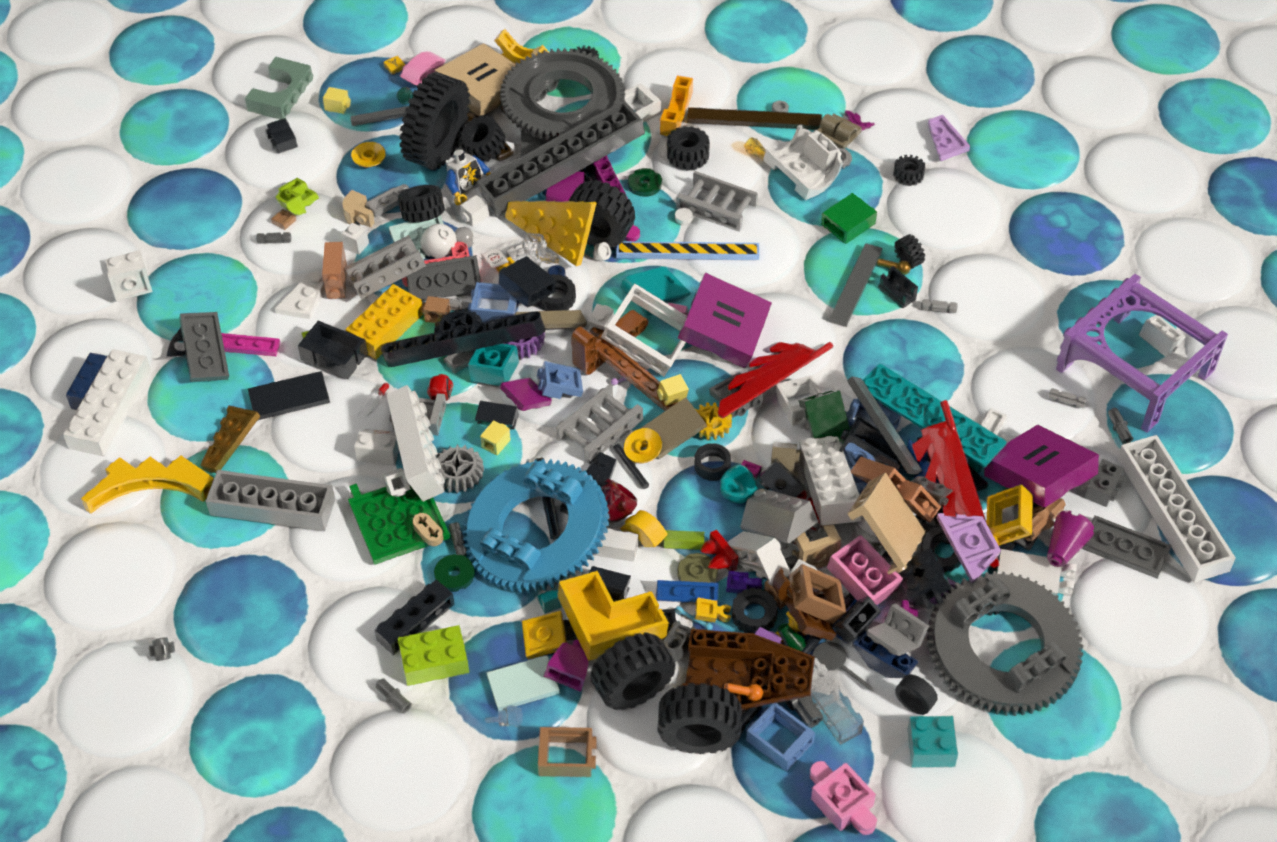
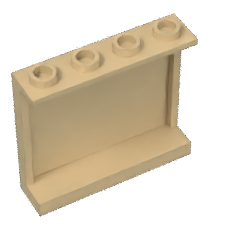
M885 472L868 482L847 514L851 520L863 515L893 560L887 571L889 575L895 571L900 573L907 568L908 561L912 559V554L917 550L916 547L922 542L925 530Z

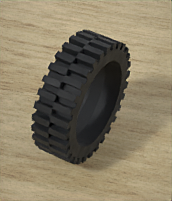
M432 72L427 75V78L424 77L422 79V83L417 85L418 90L413 91V98H410L408 101L409 107H406L404 111L406 116L402 118L404 124L400 128L402 134H400L399 139L402 141L399 145L405 160L431 170H437L446 164V160L449 161L450 155H453L455 152V147L458 148L460 144L458 142L459 133L463 131L462 127L463 125L466 126L465 121H468L469 117L467 113L470 111L468 107L470 104V99H468L470 93L464 81L439 72Z

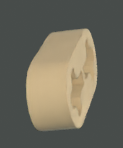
M419 513L414 516L413 527L419 536L429 546L440 545L443 542V532L433 519L425 513ZM430 532H431L434 536L437 535V538H435V537H433V536L431 537V536H430Z

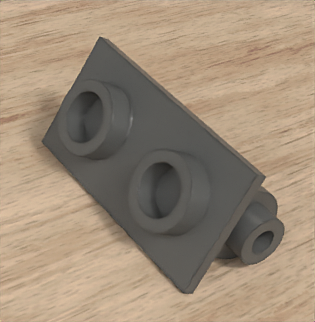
M918 476L911 481L922 485L940 506L947 505L948 498L946 496L953 492V490L945 487V485L929 481L926 477Z

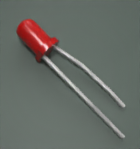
M383 383L377 390L376 394L381 395L377 404L388 390V383Z

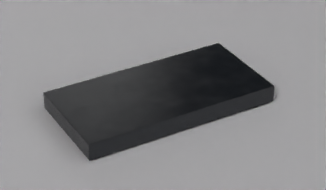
M322 371L248 388L252 409L260 415L258 420L330 403Z

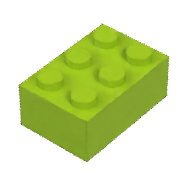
M460 625L398 638L407 686L469 673Z

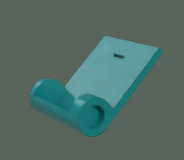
M665 266L629 275L623 279L620 285L622 290L628 295L633 285L636 284L663 302L690 295V291ZM639 306L640 309H641L646 315H648V316L654 315V314L650 313L649 311H647L646 309H644V308H642L641 306Z

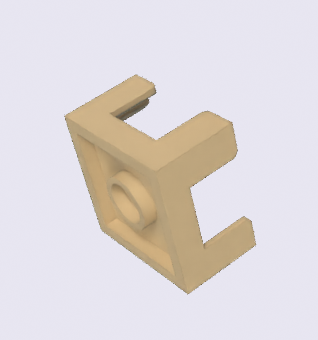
M834 524L823 525L828 537L812 542L809 541L805 532L794 539L800 551L792 550V555H796L798 560L800 559L816 569L827 566L831 556L838 552L841 547V538Z

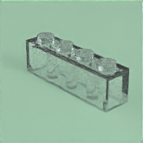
M815 658L811 688L812 701L823 715V722L841 745L862 734L864 720L860 713L854 711L850 699L841 693L837 681L832 680L828 675L826 666L820 664L818 659Z

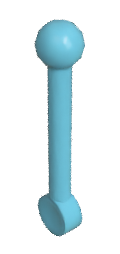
M680 606L675 608L677 614L688 617L704 626L706 630H712L713 626L711 623L696 620L693 615L685 612Z

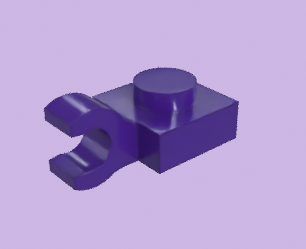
M728 571L726 592L741 593L743 590L750 588H760L762 590L761 578H749V573Z

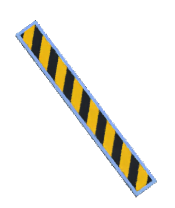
M623 241L617 245V259L759 260V243Z

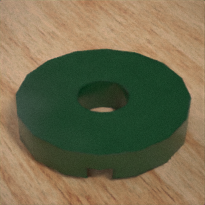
M650 168L637 169L632 175H629V190L638 196H653L662 188V177Z
M453 554L439 560L434 569L435 580L437 579L449 591L456 592L459 589L469 587L474 580L475 571L470 559L463 555ZM454 570L460 572L456 576L449 575V573Z

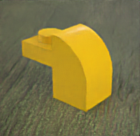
M639 510L635 515L628 517L625 520V524L620 528L622 532L638 534V539L643 547H656L668 535L661 523L644 510Z

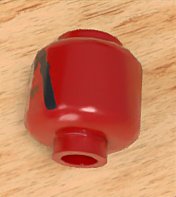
M445 374L433 376L427 388L430 400H436L437 393L445 394L446 401L449 400L454 384Z

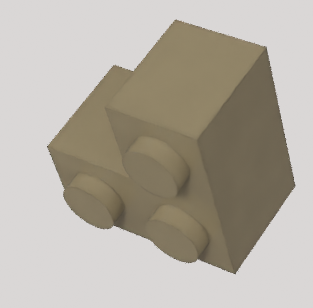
M774 442L771 463L778 459L797 478L798 471H794L795 464H799L800 449H797V444ZM777 479L775 484L777 487H785L786 481L784 479Z

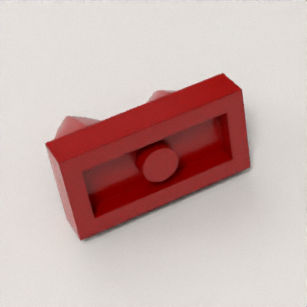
M718 530L710 532L709 540L701 548L702 553L716 554L710 561L708 568H727L729 571L737 570L738 555Z

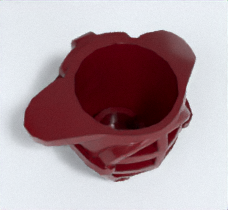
M606 479L605 483L607 484L602 486L601 490L608 504V520L618 522L632 515L637 507L638 500L623 485L614 480Z

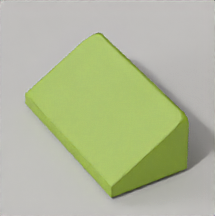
M665 530L668 535L664 538V548L701 550L704 544L705 532Z

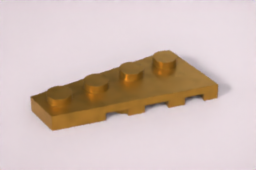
M228 405L226 410L227 416L222 418L220 422L221 428L213 437L215 441L213 445L209 446L200 466L204 471L217 473V470H221L260 418L257 411Z

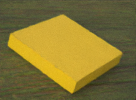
M561 610L522 621L525 653L528 660L555 653L562 643H567L564 618Z

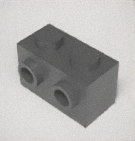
M1102 459L1098 466V474L1092 477L1084 498L1107 508L1109 502H1114L1118 491L1116 488H1121L1125 477L1122 475L1125 468Z

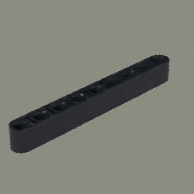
M537 311L389 342L381 347V352L387 366L396 367L540 336L546 331L541 314Z

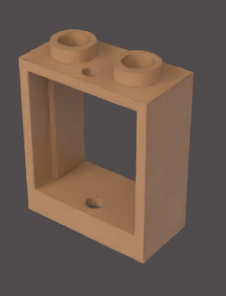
M801 564L789 575L795 609L832 624L846 613L839 579L804 564ZM812 587L825 592L826 600L814 596Z
M540 727L539 776L591 777L592 769H596V756H592V749L597 748V736H593L592 728ZM549 743H587L586 764L548 763Z

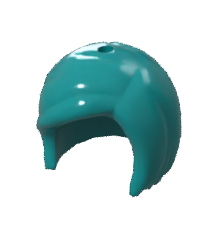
M741 464L735 465L722 476L720 491L726 500L742 504L747 502L754 495V492L757 491V481L749 469Z

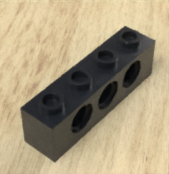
M437 579L431 584H427L418 595L411 597L402 608L395 610L391 617L378 624L374 630L376 640L392 655H395L400 650L398 638L421 633L455 605L453 593Z

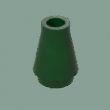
M783 623L777 628L785 646L799 651L804 649V638L792 629L788 623Z

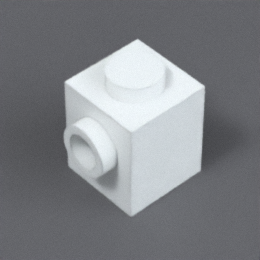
M477 195L465 201L461 205L462 219L474 227L489 217L488 204Z
M351 223L342 233L344 249L360 255L369 244L367 229L363 226Z
M402 468L382 474L387 491L391 496H401L406 493L405 491L410 490Z

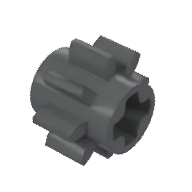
M168 637L153 639V645L148 647L149 657L155 656V661L170 659L171 653L175 651L174 641L169 642Z

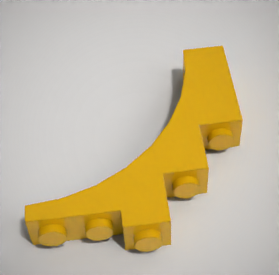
M182 455L173 460L167 467L149 456L137 468L119 457L105 469L107 476L94 488L86 492L81 500L85 510L90 514L117 497L148 489L179 491L204 502L208 497L214 478Z

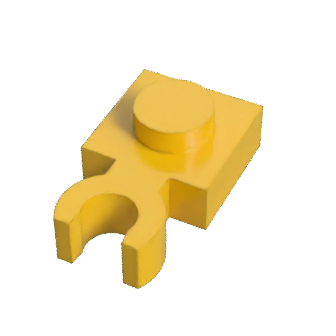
M697 598L695 603V619L715 623L716 619L719 618L722 622H729L731 615H726L724 612L729 613L731 606L722 605L720 607L717 606V601Z

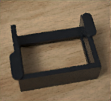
M857 416L848 430H843L840 439L843 441L839 448L840 452H843L851 441L885 464L894 467L896 470L900 468V461L878 428Z

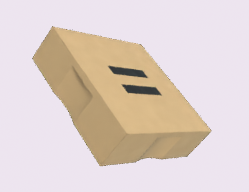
M483 43L439 67L435 72L464 81L470 93L468 98L470 99V104L468 107L476 115L484 116L501 105L500 89L501 84H503L502 80L505 79V75H508V70L511 71V67H515V64Z

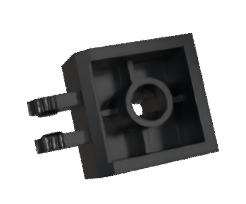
M931 548L913 556L908 561L907 568L898 573L903 578L901 584L914 607L924 603L926 608L931 610L933 607L930 599L935 597L936 601L942 604L944 600L941 594L952 588L938 558Z

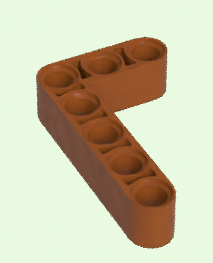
M631 310L620 318L615 326L636 338L646 329L649 321L635 310ZM578 327L571 336L572 363L582 372L590 375L605 363V361L597 356V340L602 334L596 338L583 327Z

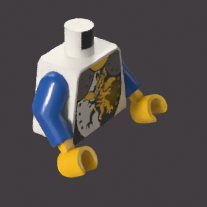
M456 150L454 152L455 159L447 164L445 183L451 194L455 196L454 203L461 205V201L463 203L467 201V197L463 193L477 185V181L484 178L485 175L488 176L491 173L487 165L476 156L464 153L463 150Z

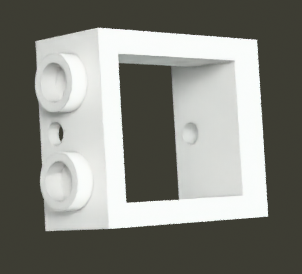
M642 83L625 90V101L628 105L639 100L645 106L636 111L643 122L661 113V100Z
M812 375L776 384V399L791 426L807 423L804 408H801L800 405L791 406L788 398L808 393L810 396L822 393Z

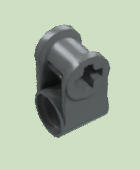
M677 620L673 623L670 632L664 639V645L675 662L681 660L688 649L691 629H696L695 627L684 626Z

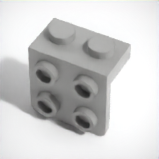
M894 604L891 605L885 622L868 629L866 634L871 637L873 642L887 648L891 654L902 655L921 646L929 625L899 605Z

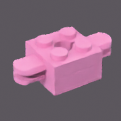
M823 761L814 763L810 770V779L816 784L812 788L811 800L839 831L852 823L862 835L873 833L876 828L877 818L869 809L874 806L876 794L847 763L835 771Z

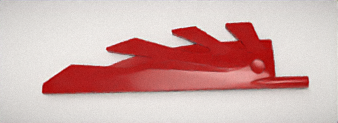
M778 342L770 348V352L781 353L756 357L749 363V367L763 366L735 376L728 385V390L740 385L742 387L739 391L720 400L718 417L725 418L834 347L833 343L828 342L819 349L814 350L797 342L794 344Z
M941 401L940 405L946 421L921 429L923 437L912 445L916 459L919 462L926 451H928L931 462L925 477L936 483L937 477L940 484L953 490V492L946 496L948 503L946 506L943 505L944 516L956 517V513L967 517L982 516L986 522L948 401ZM998 557L990 564L991 567L1000 566Z

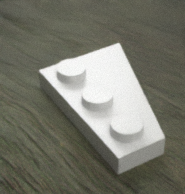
M310 272L275 308L276 314L311 320L325 288L322 274Z

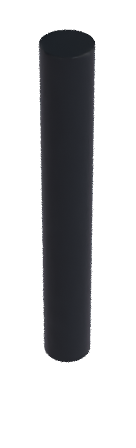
M619 443L615 444L613 449L643 489L648 488L649 483L633 461L626 456Z

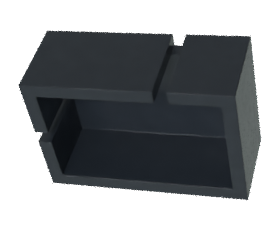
M319 320L298 344L302 361L314 366L318 364L319 368L346 379L350 378L357 369V365H360L368 354L365 339Z

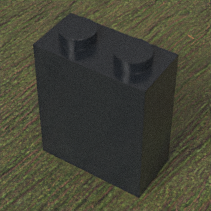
M525 256L499 270L498 284L528 308L555 293L556 279L528 256Z

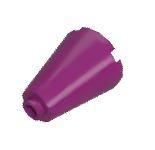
M1069 510L1058 513L1047 553V559L1052 566L1064 567L1093 537L1094 525L1084 515L1078 514L1076 516L1071 514L1072 511Z

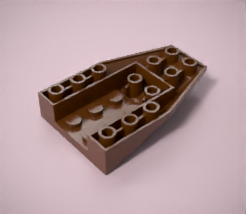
M691 629L688 645L690 657L686 681L682 685L706 683L710 686H719L721 689L724 688L726 683L745 687L751 684L759 685L763 690V696L758 701H751L746 695L733 693L740 701L742 709L811 696L815 656L753 633Z

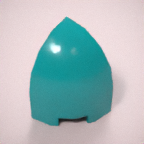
M558 589L537 595V600L544 614L562 608L558 599Z

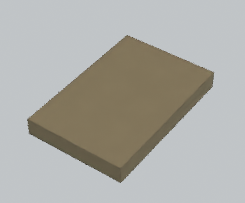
M685 397L641 428L652 429L661 437L662 449L658 455L660 459L706 428L707 425Z

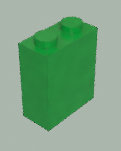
M851 193L822 212L821 225L847 244L876 224L877 211L860 197Z

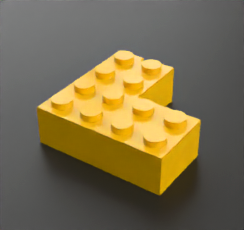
M598 571L559 581L558 599L588 661L597 659L605 653L607 648L614 646V643L624 640L625 637H632L637 633L644 634L645 632L657 635L660 639L666 638L668 621L662 609H659V604L652 591L613 602Z

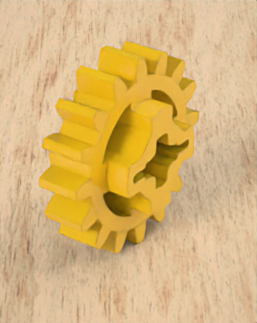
M706 402L705 407L700 404L699 410H695L704 420L707 427L699 432V437L706 436V440H709L710 437L716 440L717 436L723 438L724 433L728 434L729 428H732V414L722 419L718 417L719 407L716 402L713 403V406Z

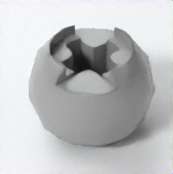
M467 227L456 229L457 242H464L470 248L474 244L472 239L474 236L471 229Z

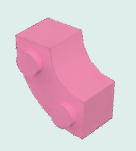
M430 51L421 52L403 67L400 77L414 85L422 83L424 77L427 78L428 74L435 72L436 69L443 66L446 60Z

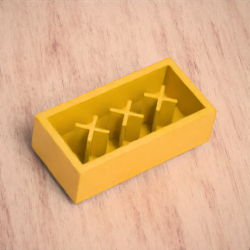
M393 284L345 330L365 339L367 355L377 360L382 355L381 347L384 344L396 341L423 315L421 312L422 300Z

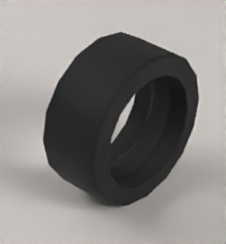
M716 443L702 445L694 455V469L702 479L708 481L721 480L724 473L731 468V454L723 445ZM708 456H716L721 458L724 464L718 468H708L701 464V460Z
M905 675L895 688V695L902 705L916 714H928L938 700L937 693L930 683L917 675Z

